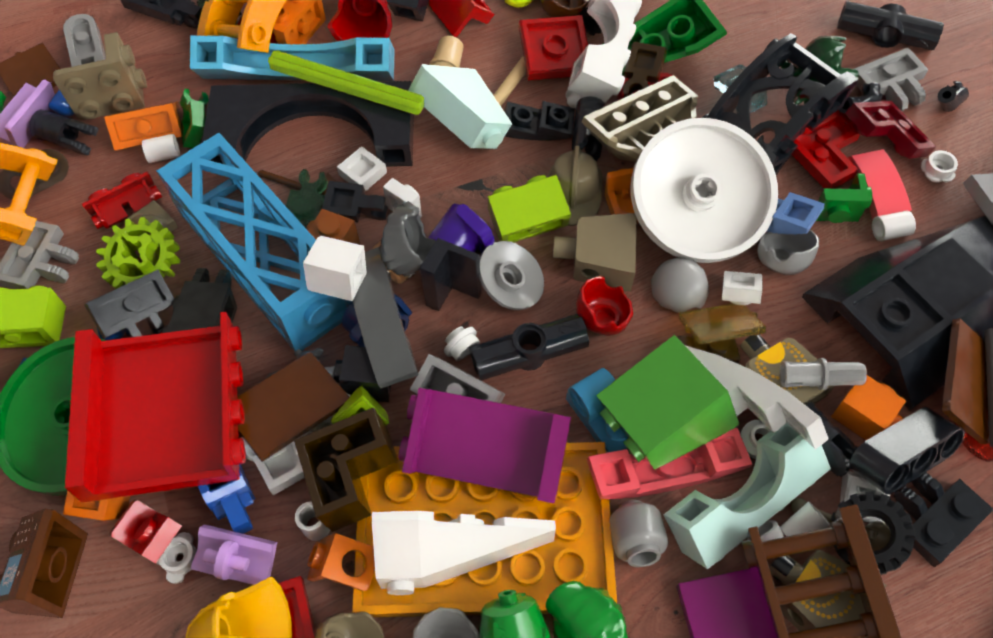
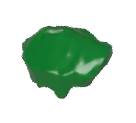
M570 581L556 587L546 601L545 607L554 618V638H628L626 619L622 613V607L615 602L604 588L585 586L581 582Z

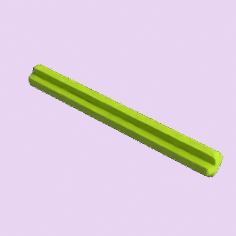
M277 50L273 51L268 58L271 70L414 115H419L424 107V97L417 93Z

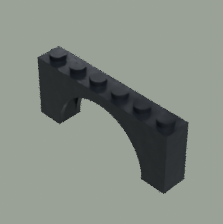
M412 81L381 83L408 91ZM315 83L211 86L202 143L220 133L245 162L255 144L275 127L297 118L328 116L350 122L367 134L375 146L377 158L385 163L386 167L413 166L414 114ZM219 155L210 160L223 164Z

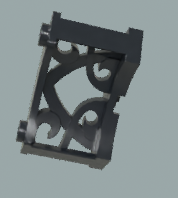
M792 33L780 40L777 38L773 39L767 45L764 52L748 65L727 88L710 113L702 117L728 122L744 130L754 139L760 136L757 142L768 155L776 176L797 149L798 145L794 143V140L800 134L802 135L806 128L813 131L831 114L841 109L859 80L848 71L842 75L797 44V37ZM785 61L791 63L786 69L779 68ZM794 66L802 71L798 77H794ZM789 89L786 95V106L791 119L787 123L769 120L751 128L750 108L752 96L767 90ZM800 90L802 91L800 93V99H809V101L805 103L803 106H799L794 103V100ZM737 106H738V109H737V113H738V114H736V113L733 112V111L736 109ZM772 131L775 133V137L770 143H765L764 136L761 134Z

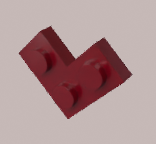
M892 101L853 103L845 113L851 119L853 128L859 134L866 137L886 135L894 143L893 147L896 152L905 158L927 157L936 148L933 142Z

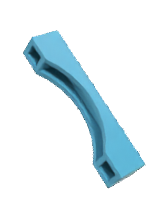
M190 35V69L203 79L302 80L270 69L268 58L273 51L277 50L374 81H394L395 49L390 38L356 37L322 44L270 43L269 52L264 53L237 48L238 39L232 37Z

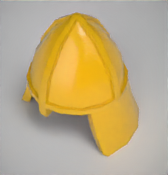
M269 577L236 593L228 592L220 596L218 600L201 609L191 620L187 628L186 638H292V620L288 601L282 587L273 577Z

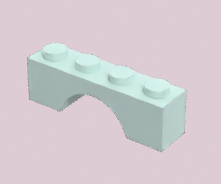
M786 423L775 433L770 431L757 441V456L752 474L736 493L726 498L712 499L694 490L663 515L681 552L706 569H709L748 537V528L755 526L759 528L776 513L783 510L798 495L812 486L831 467L822 445L815 450Z

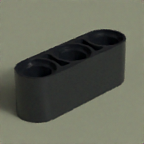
M923 407L863 442L852 455L850 468L883 493L891 494L952 456L960 447L965 431L932 409Z

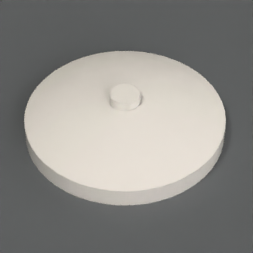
M686 119L662 129L642 150L635 163L631 177L632 206L638 222L645 233L659 247L673 256L694 260L698 263L728 260L749 249L769 228L778 203L776 174L764 149L744 130L717 119Z

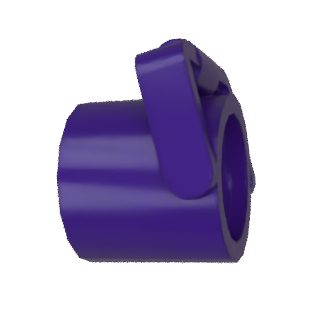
M452 204L428 236L429 239L436 241L439 238L474 253L478 250L481 254L489 245L495 243L490 227L465 204Z

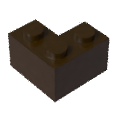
M374 407L294 440L316 518L332 532L372 516L360 478L399 462L387 426Z

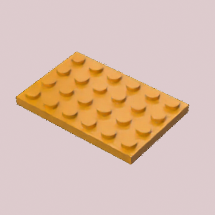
M605 442L566 443L555 503L539 501L536 496L420 472L404 473L402 472L404 464L402 461L361 477L371 514L372 512L428 511L434 512V520L441 522H450L453 519H458L460 514H469L483 520L484 525H493L494 520L503 517L555 521L556 531L554 541L426 588H414V593L410 595L388 594L387 589L380 588L374 571L370 587L367 591L353 588L352 613L364 611L371 614L372 617L424 616L439 607L459 609L465 615H481L484 605L499 598L498 594L500 592L515 590L516 593H525L534 598L541 613L549 614L545 607L549 595L556 587L570 581L581 582L585 586L604 588L617 603L614 554L609 522L611 516L609 499L599 498L587 462L589 456L606 453ZM393 446L398 458L400 446ZM372 516L357 521L356 540L373 546ZM355 551L354 577H357L365 569V559L361 553Z

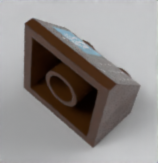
M42 509L22 517L18 530L11 537L9 543L10 554L4 571L0 575V608L15 614L63 618L88 533L54 509Z

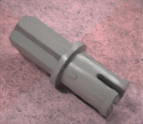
M818 358L817 361L813 362L783 361L781 362L782 365H780V382L783 388L810 386L818 387L819 390H826L828 386L863 385L867 379L866 366L860 362H827L825 358Z

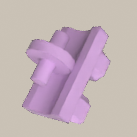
M209 525L199 527L198 548L192 561L191 570L212 574L215 578L221 580L232 579L252 585L271 576L278 542Z

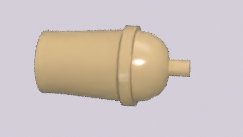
M454 36L442 37L429 65L460 68L464 49L463 43Z

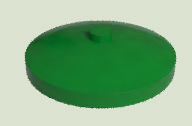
M75 337L56 341L35 352L15 370L0 393V467L18 485L45 495H67L65 478Z

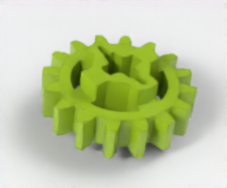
M140 217L138 224L135 225L128 218L125 219V228L120 229L116 225L112 226L115 233L112 238L109 236L101 238L107 246L106 248L97 249L96 253L104 260L96 263V266L104 273L101 277L115 289L156 270H159L162 277L165 275L174 277L175 273L170 267L171 265L180 264L181 261L174 254L180 250V246L174 241L175 236L157 220L150 223L145 217ZM136 250L140 253L139 256L143 260L142 263L137 259Z

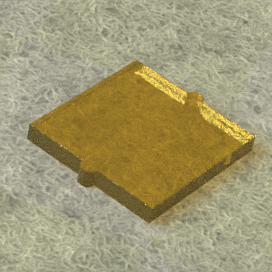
M727 304L679 313V320L685 326V332L691 333L698 344L766 333V326L757 318V313L751 312L745 305Z

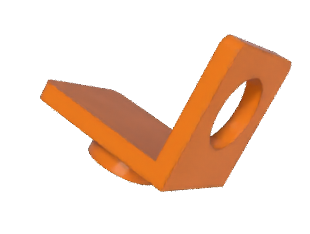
M338 533L324 537L320 542L317 541L310 553L307 565L311 568L307 580L315 582L326 578L360 591H367L375 571L374 547ZM349 551H358L365 559V569L357 577L347 575L342 568V559Z

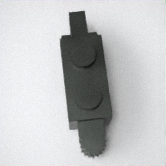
M196 269L192 281H185L180 296L177 295L175 297L169 325L163 328L162 333L220 326V312H227L233 323L238 307L231 290L232 276L230 270L220 269L215 282L212 283L209 282L210 274L208 269Z

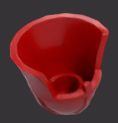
M339 0L338 10L327 27L337 41L356 37L389 38L392 29V18L386 0Z

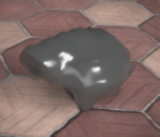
M407 201L395 207L394 212L387 217L381 245L378 247L381 260L386 263L388 270H392L397 275L408 277L420 270L435 240L426 238L424 225L419 216V208Z

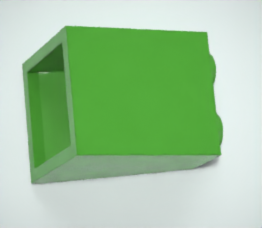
M675 335L596 395L605 408L599 412L603 420L613 432L621 429L628 437L623 443L638 462L645 458L654 470L739 425L728 390Z

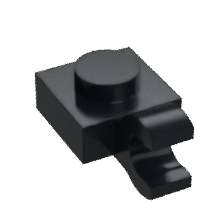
M329 181L322 209L347 217L358 223L360 213L372 219L386 220L388 206L385 205L386 198L383 196L365 195L363 185Z

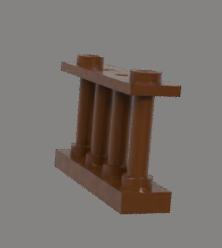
M857 504L839 508L834 515L836 521L830 522V527L762 542L758 527L748 528L749 540L742 541L744 555L748 568L757 567L777 638H901ZM834 545L838 549L845 548L850 562V566L844 568L845 572L777 587L774 586L767 562L768 559ZM851 591L853 595L860 594L866 612L859 614L860 619L793 633L787 632L780 605Z

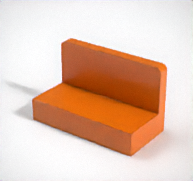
M178 101L105 116L104 119L114 150L142 145V140L174 134L176 138L182 137L181 124L176 110L180 108Z

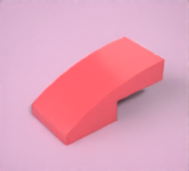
M884 149L848 157L859 169L857 173L865 174L867 187L872 189V202L869 207L872 221L877 216L906 210L912 211L900 175Z

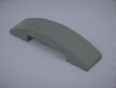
M375 248L365 252L367 273L353 299V304L367 354L378 386L381 389L416 377L419 374L410 342L403 328L390 282L392 280L390 272L387 269L386 263L381 260L379 248Z

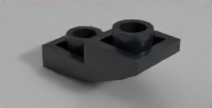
M507 101L504 112L512 125L506 133V137L537 141L571 139L575 108L543 101L540 109Z

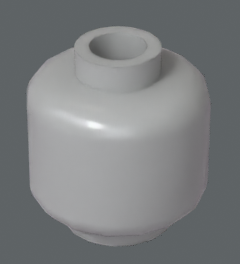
M628 500L611 514L609 522L612 545L616 557L624 562H628L633 567L650 566L660 560L661 554L665 552L668 546V538L661 512L658 508L640 500Z

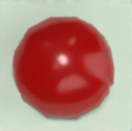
M604 276L587 279L580 288L576 302V314L582 317L586 328L591 332L604 336H613L626 329L633 317V307L630 299L624 294L622 286L610 287L606 284Z

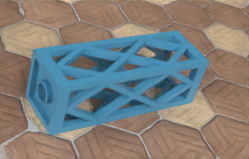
M217 133L156 170L181 216L226 270H230L231 276L295 352L298 349L304 350L342 323L345 310L352 301L312 292L307 289L303 262L316 239L220 133ZM219 155L223 164L210 160ZM202 170L229 178L203 195ZM192 172V198L177 181ZM238 189L243 194L244 203L225 197ZM220 207H221V208H224V209L232 210V211H235V212H239V213H242V214H244V215L237 214V213H233V212H230V211H226V210L220 209ZM220 221L244 227L245 247L230 243L220 232ZM255 231L259 232L260 251L256 250ZM268 234L281 238L299 258V262L269 254ZM256 261L260 262V268L256 267ZM270 266L300 274V280L271 272ZM271 284L296 292L280 302L271 292Z

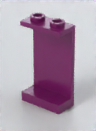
M419 388L418 394L411 396L407 410V419L412 420L409 437H403L398 457L399 461L404 462L402 472L408 474L414 472L425 473L536 496L539 501L555 503L571 417L426 388Z

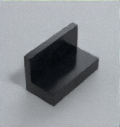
M437 238L420 267L426 306L440 311L452 288L479 299L481 295L479 254Z

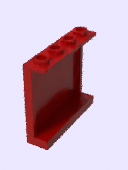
M220 312V326L101 341L93 329L75 331L65 489L81 503L240 480L239 464H245L246 451L243 439L238 436V425L244 424L245 414L242 400L237 398V387L243 386L244 379L241 363L236 361V351L242 350V335L239 326L233 327L227 312Z

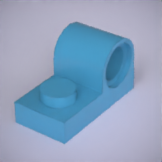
M601 368L570 386L566 394V400L596 442H605L606 453L627 449L623 442L628 437L621 429L613 432L599 414L605 408L596 395L615 381V378L608 370Z

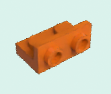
M286 0L278 14L272 31L275 34L277 44H306L326 21L322 0Z

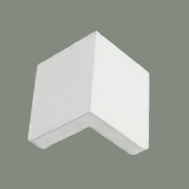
M325 236L317 237L303 262L307 289L312 292L353 301L367 273L364 246Z

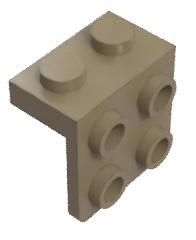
M118 32L104 35L105 60L63 68L53 72L55 84L80 120L94 119L145 107L143 88H147V81L141 68L136 69L133 51L129 44H123Z

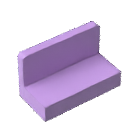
M42 80L37 88L25 83L0 113V143L21 148L26 146L33 137L30 133V121L34 113L40 109L53 112L49 108V104L55 93L50 82Z

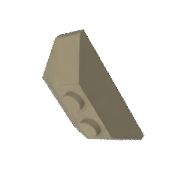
M672 75L584 116L582 123L616 158L636 163L644 147L662 129L682 120L697 118L696 105L698 95Z

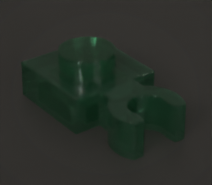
M303 169L299 174L301 190H290L286 207L305 228L310 221L316 219L322 209L325 196L321 193L328 186V180L324 172H320L316 182L309 183L310 175L308 170Z

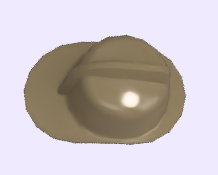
M575 146L573 151L559 156L548 173V177L557 175L571 212L569 226L577 225V220L580 217L595 216L598 213L603 183L602 172L594 158L582 152L580 146Z

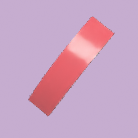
M738 428L726 432L655 470L645 458L638 462L632 454H629L628 449L593 455L587 458L600 499L634 498L674 491L712 481L747 469L753 465Z

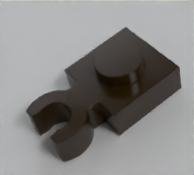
M633 42L630 57L624 70L625 78H630L623 87L624 98L629 96L633 90H642L649 87L648 82L657 83L659 81L667 54L666 47Z

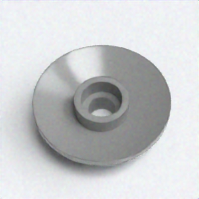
M498 241L493 245H489L480 255L479 279L484 290L495 302L511 310H525L539 301L544 290V277L540 265L529 251L513 242Z

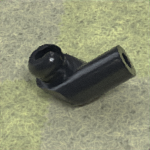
M953 81V86L949 87L947 85L938 92V100L945 112L954 111L967 100L969 91L967 87H963L962 82Z
M878 82L863 84L861 86L862 96L848 97L843 107L839 109V112L845 114L853 103L880 101L883 95L880 94L881 85Z

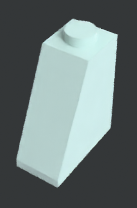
M422 64L408 90L424 97V108L470 148L497 149L512 125L475 69Z

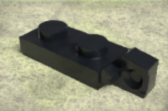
M120 0L124 8L171 24L181 26L184 22L188 27L198 29L202 7L195 5V2L191 0Z

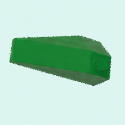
M670 0L634 23L636 30L627 49L631 51L633 42L666 47L667 54L664 61L666 63L700 52L727 35V31L703 0ZM625 67L623 68L622 76L625 75Z

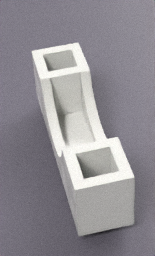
M590 0L587 13L600 26L604 36V44H588L574 63L568 90L583 97H597L604 103L612 95H618L625 80V77L622 76V71L631 53L627 49L628 44L636 30V25L633 24V21L639 12L642 0Z

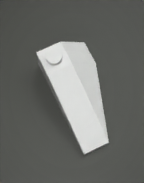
M428 511L372 512L376 580L381 589H387L388 594L410 595L414 593V588H426L553 542L556 531L555 521L503 517L494 520L493 525H484L483 520L469 514H460L458 519H453L450 522H441L434 520V512Z

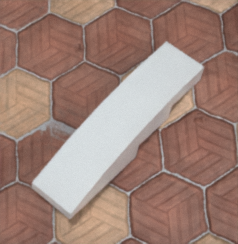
M686 346L728 390L737 416L748 408L773 433L788 423L815 450L829 439L821 417L785 389L755 371L733 361Z

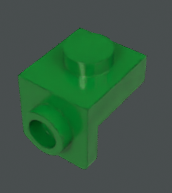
M857 173L849 189L824 188L818 200L825 203L824 210L816 221H830L832 223L858 222L865 209L869 208L872 202V189L867 187L865 174Z

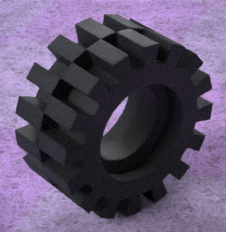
M865 492L863 495L856 493L851 495L850 499L846 502L843 500L838 505V509L857 504L862 518L877 517L883 520L889 527L891 533L889 543L884 548L873 551L880 574H887V572L900 568L908 560L914 547L915 528H913L909 513L907 514L904 511L903 506L898 501H892L890 496L885 494L880 496L875 495L874 492ZM833 512V515L831 517L832 522L836 521L834 516L836 512ZM834 545L840 558L850 565L845 548L838 549Z

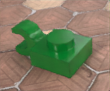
M185 88L180 98V105L183 108L184 114L181 120L183 147L193 149L199 145L203 136L206 120L205 108L209 98L207 93L202 92L199 101H196L190 97L189 89Z

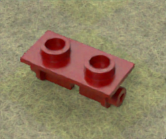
M148 171L143 174L137 172L122 179L120 185L110 190L101 189L92 193L88 197V201L82 203L90 216L96 213V215L90 218L97 229L102 227L108 229L129 218L123 206L130 204L134 213H136L153 200L157 202L158 199L162 198V195L156 185L149 188L154 182Z

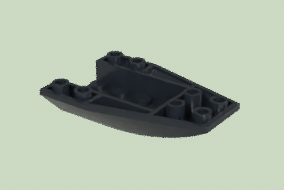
M986 216L859 257L805 292L802 298L827 324L842 315L885 359L892 369L883 378L882 382L890 386L897 395L906 400L904 405L910 411L945 386L952 320L961 318L983 340L984 330L993 328V225Z

